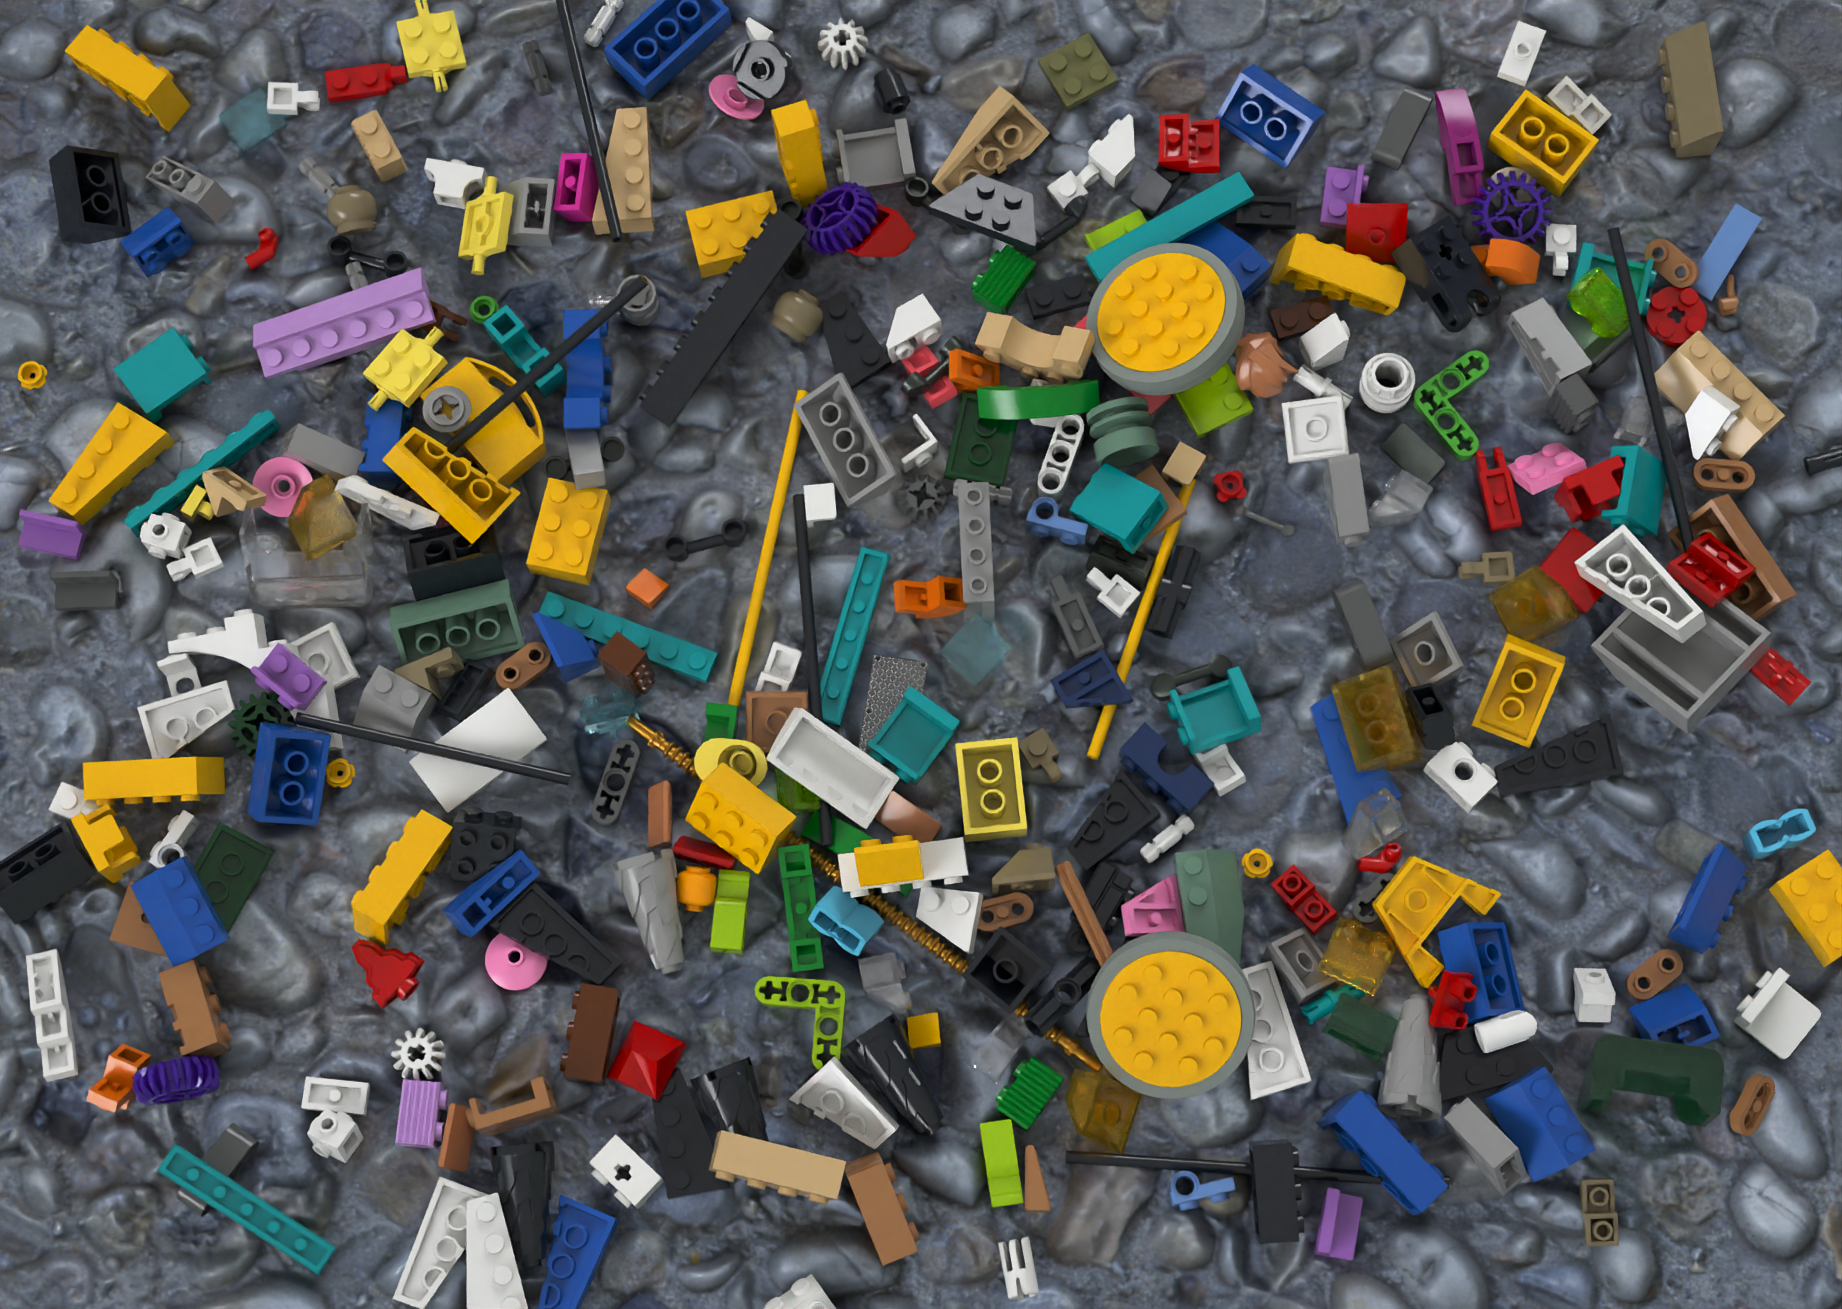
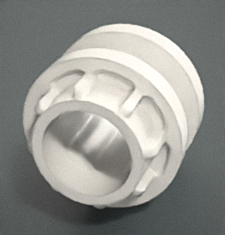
M1383 353L1374 356L1365 365L1359 382V393L1363 402L1372 410L1380 413H1392L1400 410L1409 401L1414 388V370L1405 358L1397 354ZM1389 379L1396 384V387H1384L1377 380Z

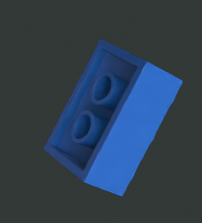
M1252 64L1240 72L1215 119L1220 120L1221 126L1287 169L1313 136L1326 112L1255 64Z
M260 722L247 813L257 822L318 825L331 735L290 724Z
M1718 843L1705 856L1667 938L1699 954H1703L1708 947L1713 949L1721 935L1717 928L1721 920L1727 921L1734 907L1730 903L1734 892L1737 894L1741 892L1747 880V877L1743 876L1747 866L1724 845Z
M187 856L171 862L130 885L173 967L183 964L231 939Z
M1505 922L1464 923L1437 932L1440 942L1439 948L1443 955L1446 970L1472 974V983L1478 988L1475 999L1471 1002H1465L1463 1012L1469 1018L1467 1024H1477L1515 1010L1525 1012Z
M1545 1066L1534 1067L1483 1099L1502 1132L1519 1149L1525 1170L1533 1182L1571 1166L1596 1150Z

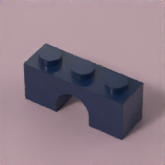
M1144 722L1120 748L1119 757L1122 758L1120 763L1133 774L1135 771L1138 772L1145 779L1143 781L1145 786L1153 793L1157 794L1160 792L1168 799L1166 803L1177 814L1183 812L1189 817L1212 792L1215 783L1192 763L1179 774L1172 775L1164 772L1158 764V759L1166 751L1168 742Z

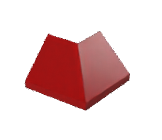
M634 1020L606 1077L659 1101L687 1044Z

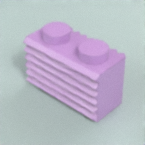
M403 1079L396 1144L409 1147L438 1148V1141L442 1142L445 1130V1123L441 1122L442 1110H447L449 1092L444 1091L445 1086L441 1082Z

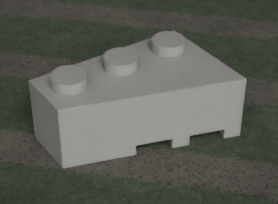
M1541 298L1511 313L1507 324L1550 397L1556 385L1575 373H1579L1581 378L1585 380L1593 363L1560 321L1552 305H1548L1545 299Z

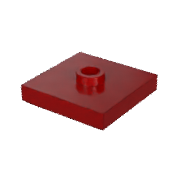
M1347 203L1344 251L1354 255L1362 254L1368 256L1372 262H1396L1390 253L1406 242L1407 203Z

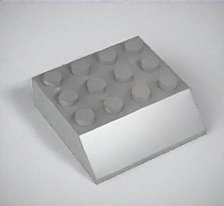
M1677 582L1703 611L1707 623L1689 639L1680 643L1627 608L1591 645V648L1619 682L1688 734L1767 653L1771 646V632L1727 599L1711 608Z

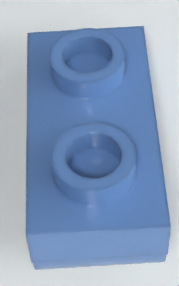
M1040 497L1033 502L1026 519V529L1031 530L1030 532L1033 535L1039 537H1048V535L1059 537L1060 541L1069 545L1085 544L1088 524L1059 517L1058 505L1052 498ZM1047 509L1053 515L1049 519H1041L1037 516V512Z
M1180 1171L1173 1176L1170 1182L1169 1198L1172 1208L1179 1206L1181 1211H1186L1199 1207L1198 1201L1211 1199L1213 1204L1229 1200V1194L1234 1193L1236 1188L1233 1177L1200 1185L1195 1174L1190 1171ZM1179 1179H1188L1193 1185V1192L1189 1195H1182L1177 1192L1175 1183Z

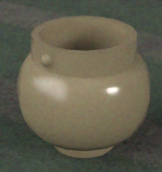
M360 185L337 188V194L328 201L327 215L331 224L336 227L338 236H352L375 230L376 222L374 220L378 215V207L373 195L367 190H360Z
M801 288L798 293L786 291L774 304V316L770 317L769 323L802 344L807 341V336L810 337L818 331L823 322V311L818 307L821 301Z

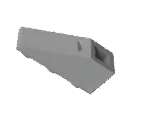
M162 156L154 164L152 170L145 177L153 185L184 206L215 224H218L235 202L216 181L165 156Z

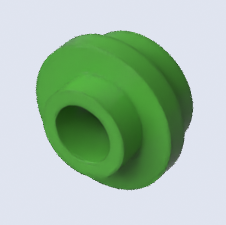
M489 296L477 297L469 308L472 320L479 325H484L483 322L500 310L497 301ZM483 308L490 309L487 315L480 314Z

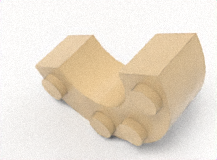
M987 312L975 345L984 352L983 357L991 362H1000L1020 371V374L1026 379L1042 378L1056 385L1063 384L1067 380H1078L1082 377L1096 340L1091 330L1064 326L1061 335H1049L1023 325L1013 316Z

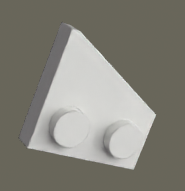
M932 887L921 888L916 917L963 951L973 954L983 895L978 892Z

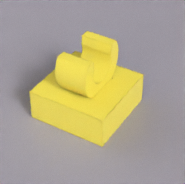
M198 485L195 486L181 509L183 517L192 522L197 514L209 521L212 519L214 511L212 505L206 502L208 494L205 489Z

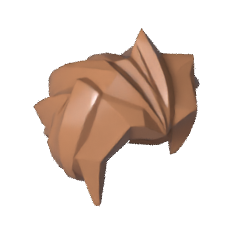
M1270 332L1259 334L1246 333L1245 337L1239 340L1236 347L1237 363L1235 376L1240 392L1251 390L1257 398H1268L1282 392V389L1285 388L1284 384L1288 382L1287 374H1298L1299 372L1281 359L1284 358V355L1277 345V339L1273 338Z

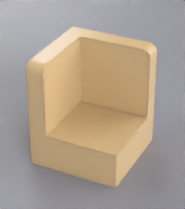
M1180 441L1162 470L1161 476L1165 482L1170 477L1188 487L1196 474L1199 475L1205 466L1206 455Z

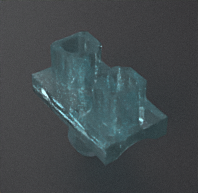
M621 688L611 693L613 702L602 705L599 697L584 698L583 710H579L586 734L598 732L600 735L610 732L613 740L619 739L617 730L628 727L627 719L631 715L640 720L633 696L630 697L627 690Z

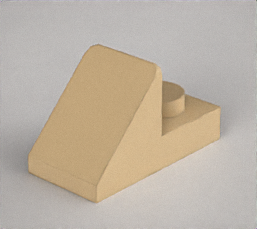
M225 466L203 472L202 479L214 514L217 517L236 512L237 509L249 511L265 505L267 498L265 493Z

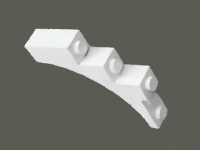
M252 609L235 611L234 617L224 618L225 627L209 628L206 630L207 634L196 636L195 632L182 633L177 635L178 640L168 641L169 654L187 653L188 655L222 656L237 661L249 669L253 666L259 667L277 643L283 644L300 658L298 646L287 643V640H275L267 644L264 617L252 613ZM314 670L328 682L305 711L294 708L290 712L294 720L297 712L339 721L335 690L332 683L333 677L322 674L321 670ZM297 725L330 734L329 751L343 749L341 734Z

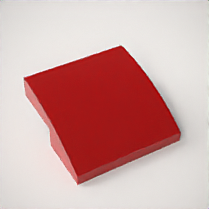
M1189 113L1159 115V166L1191 173H1220V120L1190 121Z
M1571 527L1534 573L1554 593H1561L1580 613H1587L1604 592L1580 577L1574 562L1595 547L1597 543L1575 527Z
M1708 532L1691 542L1687 551L1670 561L1665 570L1673 579L1711 608H1714L1747 581L1756 568Z

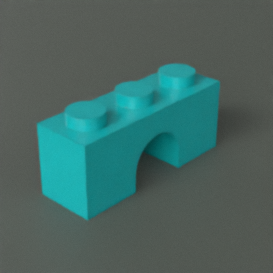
M507 304L483 322L488 336L523 376L550 354L545 348L541 349L528 333L526 326ZM557 363L532 386L545 399L563 385L567 378L563 368Z

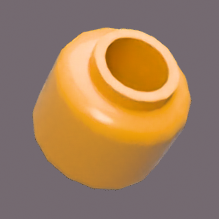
M687 865L686 870L678 873L676 882L677 901L685 904V910L703 912L704 906H710L715 902L717 877L715 874L710 873L711 868Z

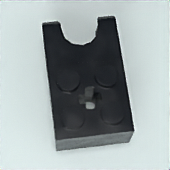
M1449 215L1411 237L1390 253L1423 303L1428 302L1442 325L1449 332H1460L1469 325L1472 313L1468 304L1476 313L1486 314L1497 309L1501 302V295Z

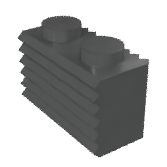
M1575 373L1555 386L1546 405V410H1550L1549 414L1553 415V419L1557 420L1556 424L1560 425V429H1564L1563 434H1569L1572 431L1577 434L1591 424L1589 420L1596 414L1594 410L1599 401L1579 373Z

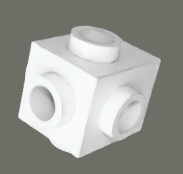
M151 513L148 522L145 521L142 525L140 538L150 555L165 559L166 555L182 559L184 556L182 549L187 547L192 531L186 523L180 522V519L172 514L162 513L159 516Z
M327 1108L323 1110L319 1117L312 1121L307 1132L315 1152L325 1158H328L330 1155L344 1163L348 1161L364 1138L357 1124L349 1115L342 1111L335 1113Z

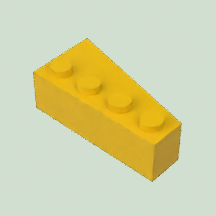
M802 100L773 109L771 113L778 158L792 199L797 200L804 208L808 204L814 203L816 196L820 197L823 195L825 189L828 191L822 163L824 158L821 151L823 148L820 141L821 134L818 127L820 126L815 109L809 110L807 101Z
M1297 233L1278 251L1269 283L1280 285L1281 280L1295 284L1294 290L1304 293L1306 289L1322 291V294L1324 296L1327 295L1329 300H1344L1347 298L1350 299L1349 304L1351 306L1388 316L1398 308L1407 278L1394 266L1377 264L1372 262L1368 256L1362 254L1354 255L1344 251V248L1339 245L1325 244L1317 241L1316 237L1311 234Z
M118 402L48 501L58 512L73 521L79 522L83 526L112 500L111 497L122 487L125 489L133 481V477L145 467L148 468L156 461L155 458L165 449H170L175 442L168 432Z
M413 426L387 453L382 461L473 544L521 492L513 487L508 489L498 483V478L490 473L485 475L471 466L472 462L464 457L458 458L447 451L448 447Z
M179 757L83 763L84 800H96V806H104L106 804L115 805V799H124V804H143V798L152 797V803L172 802L171 796H181V801H200V795L225 794L224 757Z
M422 809L416 817L412 816L409 818L404 826L403 836L399 841L395 840L392 842L386 852L387 858L383 864L374 867L368 878L369 883L366 888L358 890L351 901L355 931L387 949L392 940L389 937L392 927L395 923L401 926L407 916L405 913L409 907L408 901L410 898L417 899L421 894L427 879L425 877L426 872L430 875L433 874L452 843L453 827Z

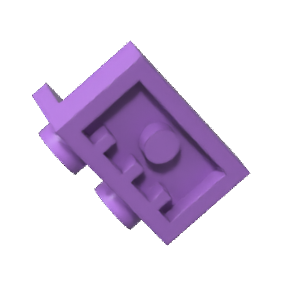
M1358 164L1357 170L1327 167L1319 226L1345 229L1347 203H1360L1361 193L1367 192L1369 176L1363 175L1364 165Z
M277 643L259 667L253 666L250 670L257 676L254 681L269 692L272 689L280 695L277 700L291 711L294 708L305 711L328 682L281 643Z

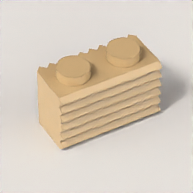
M373 110L352 121V128L381 182L385 183L408 170L403 157L377 110Z

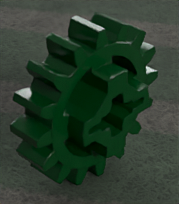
M262 692L260 699H257L252 693L250 694L249 703L240 700L239 704L242 709L240 711L232 710L231 712L236 717V721H230L228 725L236 731L232 732L230 737L233 741H238L235 746L240 751L246 748L245 754L250 758L257 749L259 735L257 727L260 726V722L267 721V723L297 726L295 723L290 722L294 718L291 712L288 711L289 709L277 700L279 696L276 694L269 700L266 692ZM271 708L277 710L280 713L282 719H279L278 717H272L273 712L271 711ZM244 732L254 734L255 744L246 739Z

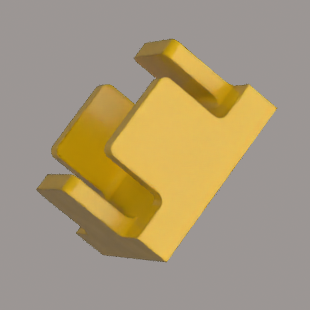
M106 804L88 815L80 813L72 817L71 821L98 872L112 883H116L125 878L123 873L141 864L142 860L137 855L139 850L128 829L125 826L119 828L114 819L117 816L115 809Z

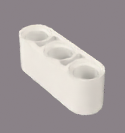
M1077 414L1061 416L1056 425L1038 475L1037 492L1039 497H1049L1056 502L1064 494L1084 436V421ZM1066 426H1074L1078 429V432L1075 435H1067L1063 432V429ZM1057 453H1064L1069 459L1060 463L1055 461L1053 456ZM1048 480H1054L1059 486L1054 490H1048L1043 484Z

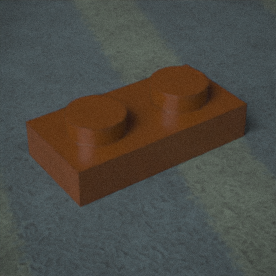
M1325 295L1272 310L1269 313V317L1277 341L1281 342L1304 335L1332 315L1333 311L1328 296Z

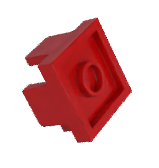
M1619 455L1562 480L1554 495V499L1559 507H1564L1572 524L1578 522L1580 517L1583 522H1587L1601 516L1602 510L1611 509L1608 500L1619 497L1623 477L1622 469L1624 464Z

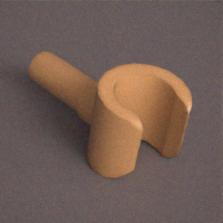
M1732 274L1727 275V297L1719 298L1718 301L1721 316L1734 314L1739 304L1738 297L1735 296L1734 275Z

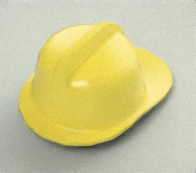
M712 738L698 748L694 758L695 770L702 780L722 762L755 786L760 785L765 779L768 770L763 750L756 744L744 740Z

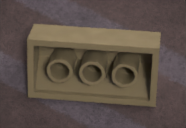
M1702 21L1666 36L1661 48L1657 49L1658 66L1663 67L1664 74L1661 77L1662 93H1667L1668 103L1665 105V116L1667 121L1671 120L1672 125L1669 141L1671 148H1675L1676 158L1712 155L1724 132L1707 22Z

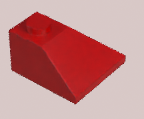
M876 203L879 214L875 219L877 224L870 228V234L862 238L863 242L858 241L854 244V248L849 247L845 251L859 257H897L909 248L916 234L897 210Z

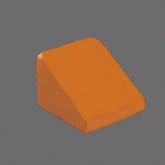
M644 568L628 583L625 589L627 594L652 610L669 587V584Z

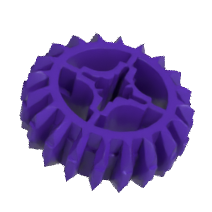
M1509 171L1508 180H1505L1503 173H1497V184L1493 179L1488 178L1486 183L1490 189L1487 190L1484 187L1477 189L1484 197L1483 199L1476 197L1472 199L1473 203L1480 204V209H1471L1470 214L1480 215V219L1474 220L1472 226H1483V229L1477 233L1478 237L1489 234L1485 242L1486 245L1490 244V239H1508L1525 245V240L1527 239L1531 245H1535L1537 241L1533 234L1536 233L1541 237L1545 235L1544 230L1540 229L1539 226L1540 224L1550 226L1551 221L1543 219V214H1552L1553 209H1543V204L1549 203L1551 198H1540L1539 195L1546 188L1545 186H1540L1536 190L1533 188L1537 184V178L1533 177L1528 183H1525L1527 179V173L1525 172L1519 175L1518 180H1516L1515 171ZM1509 186L1523 189L1530 195L1532 200L1522 203L1517 202L1513 194L1510 193ZM1500 190L1501 206L1497 211L1488 214L1489 203L1492 197ZM1509 203L1512 207L1525 206V208L1518 210V214H1515V219H1512L1511 216L1498 217V215L1505 213L1504 211L1508 209L1506 206ZM1535 209L1534 219L1530 227L1523 232V215ZM1502 220L1507 222L1514 236L1506 237L1499 234L1490 223Z
M845 182L841 187L834 185L833 189L829 191L825 189L824 194L820 197L816 196V201L808 204L809 210L802 214L804 219L801 220L800 224L808 229L804 239L815 252H820L822 255L829 253L831 256L835 255L838 251L843 254L847 248H854V244L858 241L863 242L862 238L871 233L870 228L877 224L875 219L879 215L877 212L878 206L875 199L863 185L859 186L856 182L849 185Z
M194 1055L161 1061L160 1063L143 1067L134 1074V1084L132 1085L137 1101L143 1105L171 1104L192 1100V1098L202 1097L204 1094H210L212 1091H215L220 1085V1071L214 1058Z

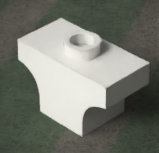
M1518 21L1497 77L1525 87L1546 30Z
M431 158L426 159L424 170L428 179L435 182L433 194L437 204L465 209L466 202L469 201L470 196L476 191L484 190L485 178L487 177L485 168L470 166L456 159L450 162Z
M1574 968V1011L1578 1022H1610L1612 1005H1615L1616 993L1606 969Z

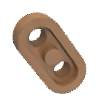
M1656 239L1646 247V261L1648 258L1653 259L1652 268L1657 270L1672 285L1679 288H1689L1698 281L1700 270L1697 263L1672 242L1665 239ZM1662 248L1664 255L1661 259H1657L1655 252ZM1681 267L1686 269V275L1683 278L1678 276V270Z
M1704 458L1694 466L1691 478L1694 485L1701 490L1743 493L1753 484L1755 473L1753 468L1744 461ZM1702 473H1709L1711 480H1705L1702 477ZM1733 475H1738V476H1740L1741 479H1742V482H1741V483H1736V482H1734L1733 479H1732V476H1733Z
M531 642L502 662L496 670V680L503 690L509 688L511 692H517L546 672L552 664V654L549 648L544 643ZM534 652L541 653V657L537 661L530 659ZM510 670L516 671V676L512 679L506 678V673Z
M1015 892L982 901L977 930L983 933H993L1000 926L1008 929L1027 923L1031 919L1034 909L1031 898L1024 893ZM1015 905H1021L1024 911L1022 914L1016 915L1012 912V908ZM983 914H992L994 917L993 921L985 923L982 920Z
M1663 949L1650 957L1626 978L1625 989L1627 994L1636 1001H1646L1656 995L1681 974L1683 961L1679 954L1673 950ZM1663 960H1669L1672 963L1671 970H1666L1662 966ZM1639 979H1645L1648 982L1647 989L1639 987Z
M1754 1074L1745 1082L1743 1091L1729 1115L1730 1126L1734 1132L1750 1136L1757 1131L1775 1094V1084L1772 1078L1761 1074Z

